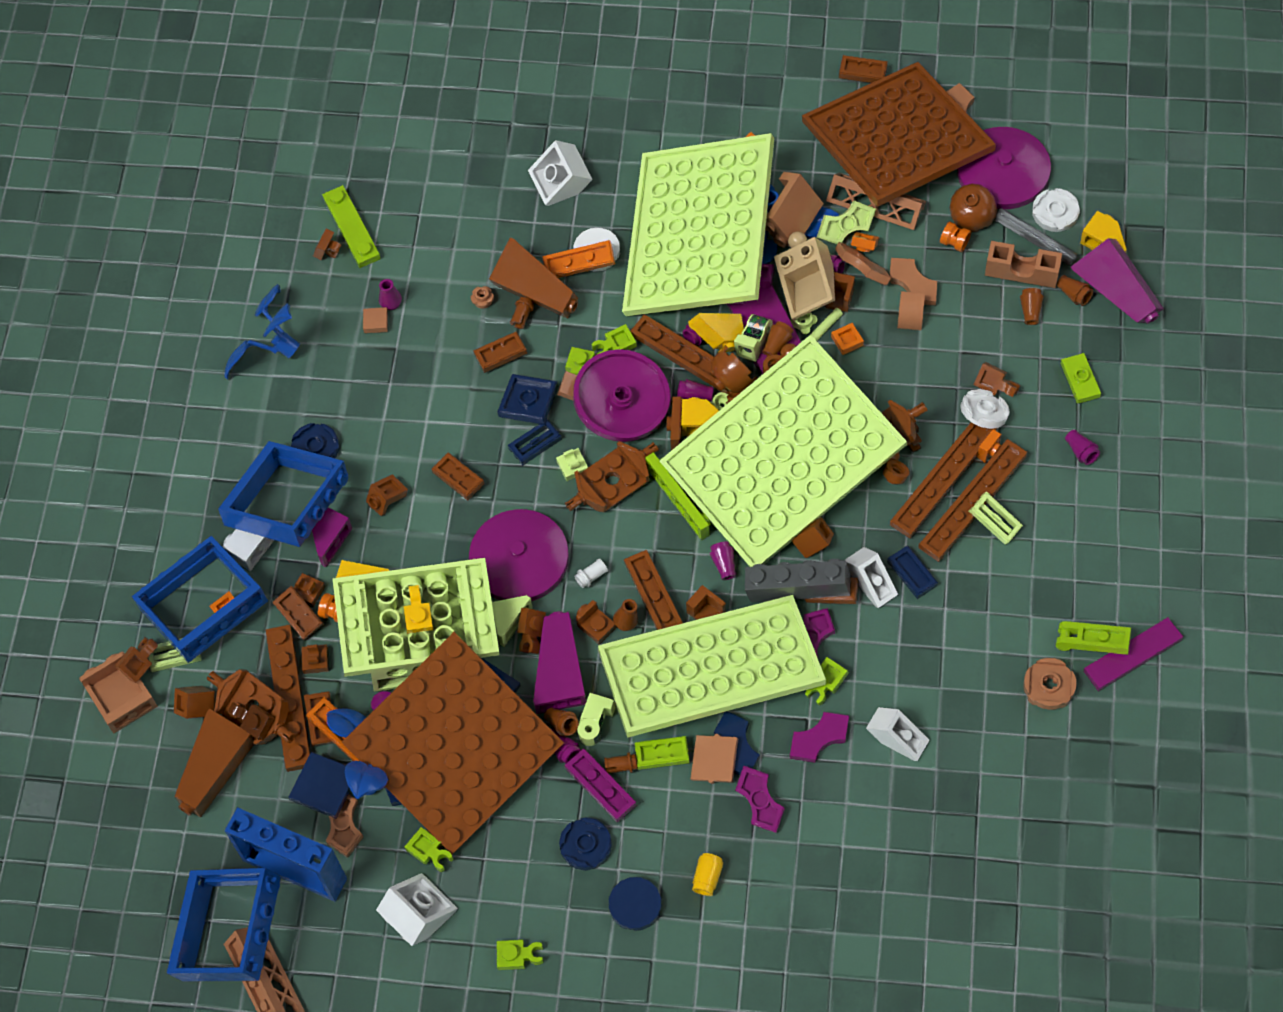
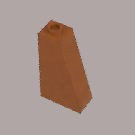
M509 238L489 280L501 289L519 297L529 298L534 304L568 319L578 306L576 294L515 239Z
M211 709L205 715L175 794V798L180 804L178 806L180 810L189 816L194 813L200 818L254 745V739L251 734Z

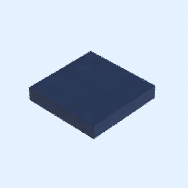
M512 374L497 411L498 416L544 425L559 387L558 382Z
M311 752L288 797L289 800L337 819L350 792L344 774L346 765Z

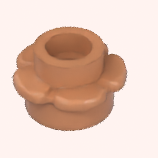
M486 286L475 288L472 291L473 295H471L472 303L482 309L489 307L494 299V294L491 293L492 290Z

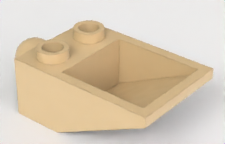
M802 232L792 233L788 239L791 249L774 256L790 316L793 320L835 301L834 268L828 246L816 237L807 240Z

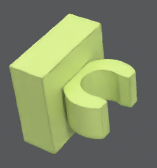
M579 448L568 450L563 455L556 457V461L566 481L575 478V471L578 470L581 473L588 468Z

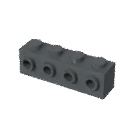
M830 559L827 562L807 560L798 564L781 562L778 565L769 566L755 564L753 567H745V592L750 602H766L793 595L795 600L850 596V571L846 561L840 559Z

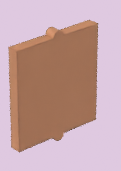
M718 734L714 736L696 735L691 780L708 781L710 784L715 782L733 783L738 738L721 737Z

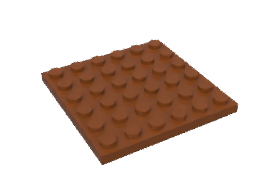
M919 62L802 115V122L877 207L995 151L996 147L993 140Z
M455 632L342 741L344 746L359 761L367 765L371 764L372 767H378L386 773L388 782L385 787L439 842L441 841V844L451 854L564 743Z

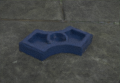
M725 711L714 730V735L738 738L734 773L741 775L743 766L754 769L760 754L755 752L747 742L746 732L749 721Z

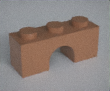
M991 241L985 276L1056 288L1062 253L1038 249L1036 256L1023 257L1014 251L1015 245Z

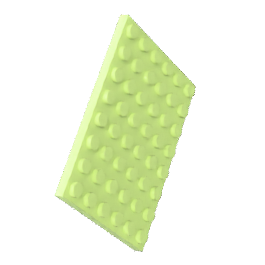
M771 133L642 153L622 308L625 316L758 300L774 148V137Z
M810 335L663 457L660 463L749 567H753L755 564H765L798 534L824 515L907 445V441Z

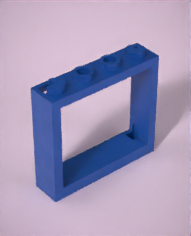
M268 441L218 510L224 526L300 547L304 540L309 537L316 523L322 519L329 505L334 502L338 492L346 485L349 476L345 463L342 460ZM279 465L326 478L293 525L245 512Z
M212 536L181 557L175 564L160 573L158 577L132 596L142 613L187 663L191 662L268 602L261 587ZM218 558L246 589L179 640L151 608Z
M238 807L225 829V833L244 862L257 868H266L281 876L284 880L336 902L347 877L332 848ZM254 851L258 852L255 860L250 858ZM314 858L319 859L321 863L314 862Z
M266 868L190 871L167 974L181 981H259L281 876ZM257 885L240 967L195 968L212 888L214 886Z

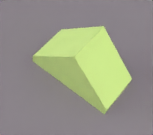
M527 595L492 602L497 635L500 645L503 647L518 629L521 608L533 609L531 598Z

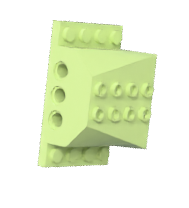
M485 558L332 578L344 676L371 673L374 692L396 689L453 632L480 658L499 655ZM426 580L427 588L423 592L422 583ZM419 585L421 604L425 603L423 595L427 596L433 606L430 605L433 630L407 634L403 606L411 605L409 586ZM448 587L458 591L459 598L449 594ZM461 606L462 615L458 620L452 617L451 609L457 612Z

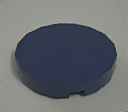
M310 423L295 432L292 437L291 447L336 458L339 451V440L334 430L328 425Z
M587 817L567 824L561 833L559 841L561 855L566 863L575 869L585 871L596 869L604 864L610 856L612 848L611 836L606 826L596 819Z
M629 877L620 881L612 889L609 896V911L613 920L620 927L641 931L650 927L659 917L661 896L657 887L649 880L641 877Z

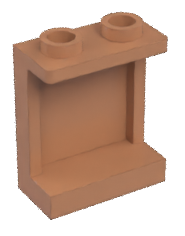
M783 172L779 180L785 187L769 213H767L765 231L770 233L774 238V243L778 246L790 247L788 244L789 236L794 232L805 234L824 203L801 174Z
M123 651L109 656L104 663L97 667L89 668L85 671L84 675L79 677L113 734L158 707L141 679L134 683L115 667L125 654Z

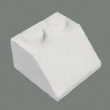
M557 140L550 145L528 170L546 206L578 195L592 181V177L575 144Z
M421 873L390 887L376 911L405 941L414 946L428 939L458 908Z

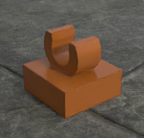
M325 229L313 257L322 260L326 253L328 256L336 258L341 244L331 241L334 235L333 231Z
M304 573L301 574L294 586V589L304 601L314 607L325 588L324 582Z
M327 644L302 647V671L304 674L329 672Z

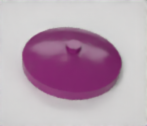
M993 127L983 130L996 144L995 151L957 169V176L961 187L973 183L981 184L988 188L995 197L997 209H1015L1033 202L1045 190L1050 178L1051 162L1046 148L1033 135L1017 128Z
M609 350L592 357L580 369L573 388V402L579 418L592 432L608 440L629 442L650 435L661 425L670 404V388L662 370L648 357L630 350Z
M515 509L493 516L478 529L470 545L469 560L485 558L491 597L501 601L527 595L531 598V601H535L549 594L561 582L568 567L569 551L562 530L552 519L533 510Z

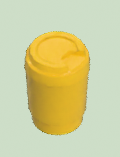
M703 853L699 857L692 887L695 893L704 896L713 895L723 868L722 858L710 853Z

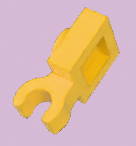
M419 585L409 586L411 605L403 606L407 634L433 630L429 603L421 604Z

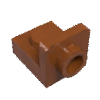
M392 474L370 485L366 502L380 516L386 514L388 505L407 496L408 489Z
M594 600L588 605H582L577 611V626L598 645L617 628L614 622L598 609L597 603Z

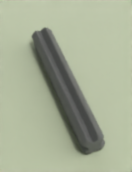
M1002 208L996 213L995 221L1043 250L1062 253V262L1071 266L1076 261L1077 253Z

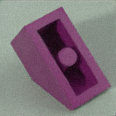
M329 507L324 512L322 519L312 529L317 554L321 565L324 567L328 566L353 529L348 517Z

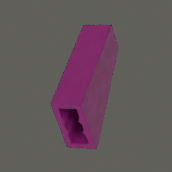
M1108 238L1071 266L1075 273L1137 323L1146 322L1149 324L1159 317L1158 313L1164 309L1117 239Z
M557 611L549 616H544L533 700L536 714L545 713L549 708L561 710L586 704L569 612Z

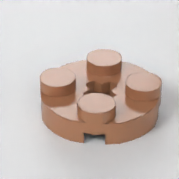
M1043 658L1026 671L1023 683L1024 691L1029 703L1048 710L1064 708L1074 696L1076 677L1063 661L1055 658ZM1050 678L1054 684H1057V687L1048 689L1043 683L1047 682V679Z

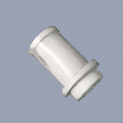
M598 559L584 570L579 569L575 579L582 588L585 586L590 587L591 582L608 572V569L604 562Z

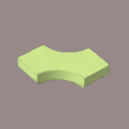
M852 201L851 206L839 216L824 215L816 238L837 245L838 242H843L844 238L853 231H869L876 209L857 201Z

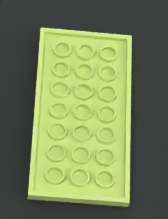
M793 595L598 645V652L627 738L826 684V678Z

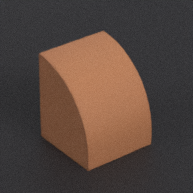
M901 291L897 328L921 330L925 293Z

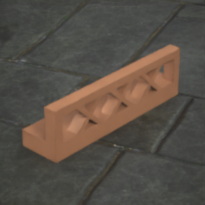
M839 172L833 176L826 201L849 208L852 203L846 201L850 199L851 201H856L855 196L865 193L849 175ZM837 185L846 189L849 195L848 198L844 200L833 198ZM903 194L889 201L893 212L887 215L880 213L878 207L870 198L871 204L868 206H873L876 209L874 217L915 230L920 212L924 210L926 201ZM904 208L914 210L911 223L903 221L898 211ZM895 213L897 218L891 217L890 215Z
M248 927L235 930L224 943L235 967H240ZM268 940L264 958L269 960L271 969L263 965L259 981H242L256 1011L286 1012L283 1007V1002L292 1006L294 1012H305ZM272 979L281 984L282 992L273 987Z

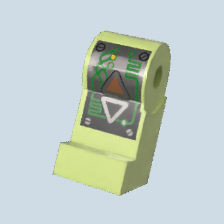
M755 314L749 317L742 334H738L734 340L736 356L757 361L766 344L772 326L771 319ZM744 348L751 349L752 353L746 352Z
M593 693L589 694L577 728L582 744L594 746L599 743L601 739L600 729L605 716L613 717L616 708L614 700Z

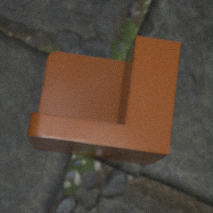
M834 272L835 301L825 305L826 308L833 310L839 308L841 311L848 313L855 287V276Z
M820 517L798 534L792 542L801 554L808 558L829 546L834 533L822 517Z
M702 585L686 602L687 614L698 620L725 613L726 603Z
M204 686L175 688L174 713L186 719L205 717L209 709L214 711L215 691Z

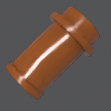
M520 297L516 301V309L510 321V324L518 329L525 327L529 312L533 311L534 308L533 301L526 297Z
M630 752L623 756L604 758L608 774L629 770L630 773H633V770L638 769L636 754H630Z

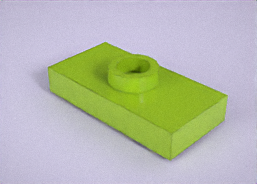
M1084 353L1061 359L1060 364L1077 404L1101 397L1100 389Z
M686 736L635 742L638 770L689 763Z

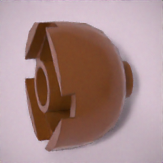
M971 183L963 185L951 197L949 207L951 218L960 229L966 228L971 230V232H978L979 229L990 226L996 218L997 206L995 197L988 188L981 184Z
M724 345L714 356L711 363V370L716 377L713 382L722 391L727 388L733 393H740L758 378L755 376L751 379L749 376L752 373L751 370L733 352L728 355L725 352L728 347Z

